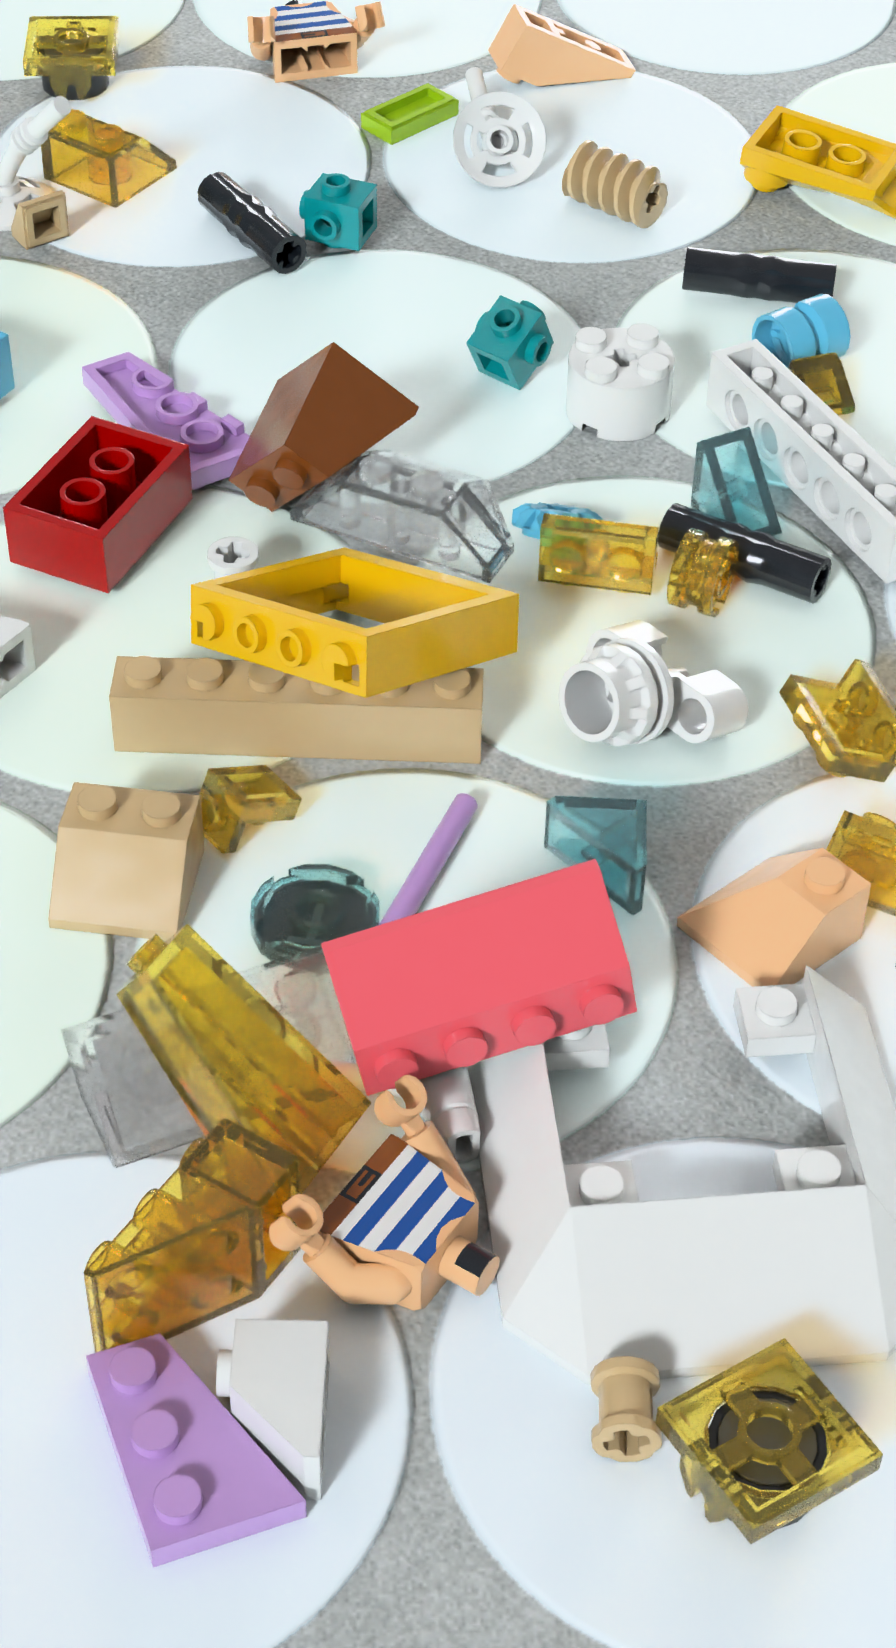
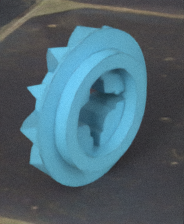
M538 502L537 504L525 503L513 509L511 524L521 528L523 535L532 538L559 542H584L589 540L590 535L601 533L602 517L588 508Z

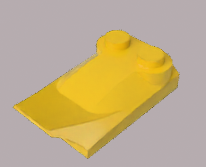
M776 105L742 147L739 164L744 168V177L759 191L774 192L778 188L792 184L806 189L833 193L896 219L895 143Z

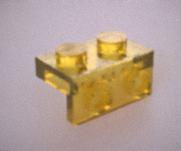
M544 513L540 529L538 581L557 583L564 586L613 590L620 593L651 595L658 560L657 540L659 527Z
M855 659L839 683L791 674L779 693L793 715L794 724L803 732L814 750L818 764L826 772L836 777L844 778L851 776L885 782L896 766V705L869 662Z

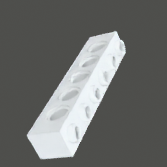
M757 339L711 352L706 406L886 584L896 581V469Z

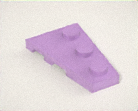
M160 1333L86 1355L88 1374L153 1568L307 1517L305 1498Z

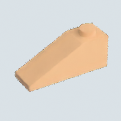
M513 4L488 49L497 65V72L506 80L519 84L521 80L535 86L624 79L631 78L636 71L622 49L516 4Z

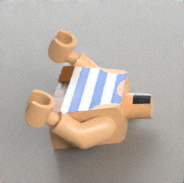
M292 0L286 3L285 6L271 8L270 16H248V43H250L251 53L257 60L266 61L272 56L275 83L358 73L357 49L364 45L375 29L386 26L381 1L355 6L357 17L355 20L342 15L333 3L328 1L303 3L300 0Z
M404 1075L395 1082V1088L397 1093L403 1098L406 1109L396 1103L394 1096L388 1090L377 1096L374 1104V1112L377 1119L390 1127L401 1126L405 1132L403 1137L399 1138L390 1134L324 1212H322L320 1205L312 1197L306 1194L292 1196L282 1205V1209L285 1215L290 1217L296 1225L289 1218L280 1216L270 1225L269 1237L272 1244L282 1251H293L300 1247L304 1251L303 1261L344 1302L365 1305L397 1304L415 1311L426 1308L447 1280L476 1296L482 1295L492 1283L499 1268L500 1259L499 1256L475 1244L478 1239L479 1202L476 1193L433 1121L424 1122L419 1115L427 1103V1091L423 1083L414 1076Z

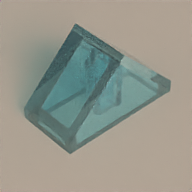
M750 427L697 442L690 506L695 510L726 521L742 523L751 530L767 532L772 536L781 534L782 530Z
M554 796L546 802L544 847L569 867L596 859L609 898L632 916L640 912L643 906L647 865V800Z

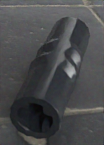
M215 172L203 179L197 191L200 205L223 224L233 237L238 238L244 247L251 249L278 273L287 274L300 267L305 260L307 245L304 239L282 222L271 208L265 206L258 197L248 193L224 172Z
M687 247L682 289L733 295L742 298L798 303L818 294H826L833 297L837 265L786 259L777 256H761L752 253H734Z
M674 503L667 510L660 524L658 532L659 547L709 565L720 573L736 575L747 583L763 585L814 604L821 597L829 580L832 565L829 557L776 539L767 532L751 530L742 523L726 521L679 503Z

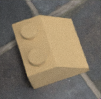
M74 782L58 826L48 917L49 928L178 942L205 850L201 795Z

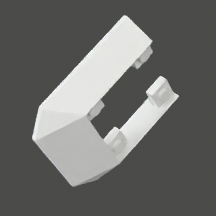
M807 965L805 967L803 983L735 988L733 1008L746 1058L806 1053L830 1146L775 1149L772 1169L778 1191L639 1201L632 1160L564 1165L548 1071L609 1067L610 1045L606 1024L593 1025L549 1039L539 1045L526 1046L481 1060L467 1067L481 1132L479 1163L492 1253L499 1256L500 1259L495 1278L502 1327L585 1384L591 1385L590 1373L595 1365L603 1360L620 1356L643 1358L655 1365L659 1370L660 1379L887 1361L896 1350V1113L865 1006Z

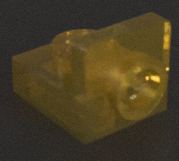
M267 765L208 768L199 793L201 795L203 835L222 854L234 853L237 850L246 824L263 825L265 822L294 820L302 798Z

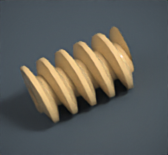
M585 140L579 145L570 159L562 178L564 196H570L579 203H586L591 208L601 209L608 215H617L622 221L632 222L639 228H648L657 221L666 206L668 196L667 185L660 183L661 174L658 167L650 165L645 168L644 163L639 159H632L629 162V157L626 154L620 152L614 155L612 149L607 146L598 149V145L592 140Z

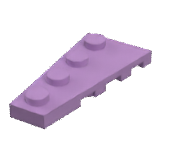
M130 352L82 366L84 386L118 424L189 445L192 490L203 488L205 485L231 476L250 437L244 431L243 422L230 414L222 418L208 410L206 399L195 392H179L174 388V381L171 377Z

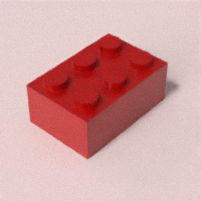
M91 416L3 507L10 562L109 594L193 499L189 445Z

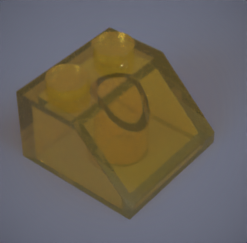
M71 109V112L48 132V139L41 145L45 179L114 208H117L177 169L174 158L143 137L125 131L118 125L108 124L88 116L83 111Z

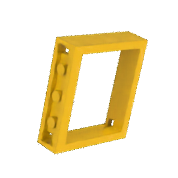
M346 547L191 584L190 619L192 644L364 698L517 652L519 593ZM339 610L384 624L363 628L318 614ZM359 665V681L352 679V666Z

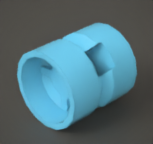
M818 294L799 301L795 304L794 308L786 306L764 314L756 319L752 328V340L757 339L794 375L810 369L811 366L816 367L845 355L849 348L851 337L849 322L844 310L834 298L826 294Z

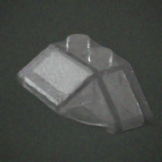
M391 449L365 451L335 474L309 489L290 510V520L487 583H491L514 552V541L488 479Z

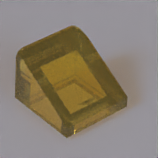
M832 352L798 358L790 362L789 370L838 416L855 412L854 399L842 362L837 353Z

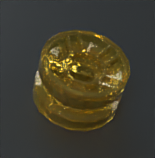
M690 528L680 542L670 570L667 585L668 604L683 609L693 605L697 607L698 613L715 618L720 610L714 607L715 603L725 604L731 589L734 575H730L732 563L736 564L738 562V542L723 536L717 540L709 539L707 532Z

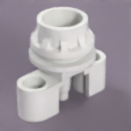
M641 620L595 631L588 640L586 654L579 663L571 666L564 673L558 693L562 717L569 729L577 737L584 741H601L604 744L616 747L640 744L653 740L666 727L690 743H702L739 731L747 721L749 708L743 690L717 670L689 677V673L683 667L667 668L661 658V645L666 644L668 636Z

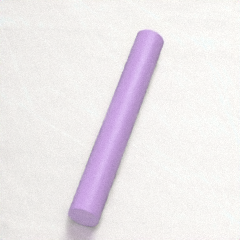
M465 793L455 796L381 920L380 925L417 913L478 808L477 801L472 796Z

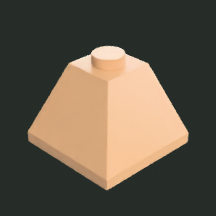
M824 848L770 857L678 916L677 927L752 987L795 984L804 978L806 965L816 970L861 939L871 883Z

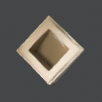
M63 190L18 204L11 232L12 237L26 250L70 236L66 196Z

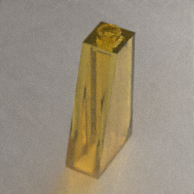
M188 924L166 941L156 933L126 963L134 972V975L116 995L247 1205L263 1222L282 1211V1205L292 1196L303 1194L372 1102Z

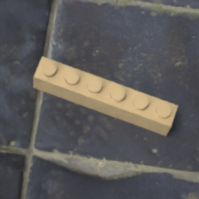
M117 656L109 694L114 750L118 752L480 764L484 668H463L364 698L246 660ZM359 665L352 666V679L359 681Z

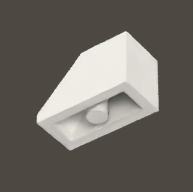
M235 1318L232 1350L219 1349L216 1395L217 1397H230L231 1415L298 1492L307 1500H321L330 1368L328 1321Z

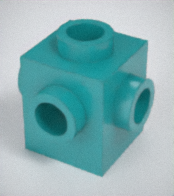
M322 173L309 190H305L301 197L299 215L305 222V240L323 243L330 248H346L360 251L377 228V184L350 179L347 175L341 173Z
M500 295L491 309L479 318L475 331L466 342L478 371L521 390L534 370L547 360L551 347L554 344L543 311L529 301L522 300L518 303Z

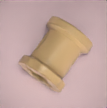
M620 1356L603 1360L595 1365L590 1373L591 1390L599 1398V1423L591 1430L592 1448L598 1455L618 1462H637L648 1459L662 1446L661 1427L653 1420V1397L660 1389L659 1370L653 1363L643 1358Z

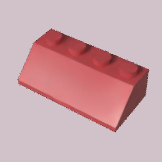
M596 859L321 943L347 1035L367 1096L389 1089H396L395 1082L404 1075H411L421 1080L459 1067L472 1066L481 1060L526 1046L539 1045L549 1039L593 1025L606 1024L616 1018L637 1012L630 965Z

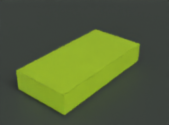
M426 83L361 113V128L393 145L458 115L459 100Z

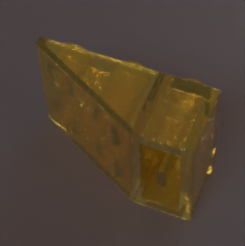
M226 1117L215 1126L205 1139L198 1138L192 1142L182 1156L176 1171L159 1189L153 1188L142 1197L134 1211L133 1218L112 1241L102 1242L93 1251L86 1264L83 1274L95 1353L159 1333L167 1340L260 1298L301 1249L299 1247L293 1251H282L272 1244L269 1237L270 1225L280 1216L289 1218L296 1225L290 1217L285 1215L282 1205L292 1196L300 1194L298 1156Z

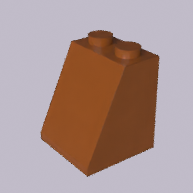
M332 342L276 381L228 481L244 491L250 501L273 512L335 474L416 415L419 406L335 342Z

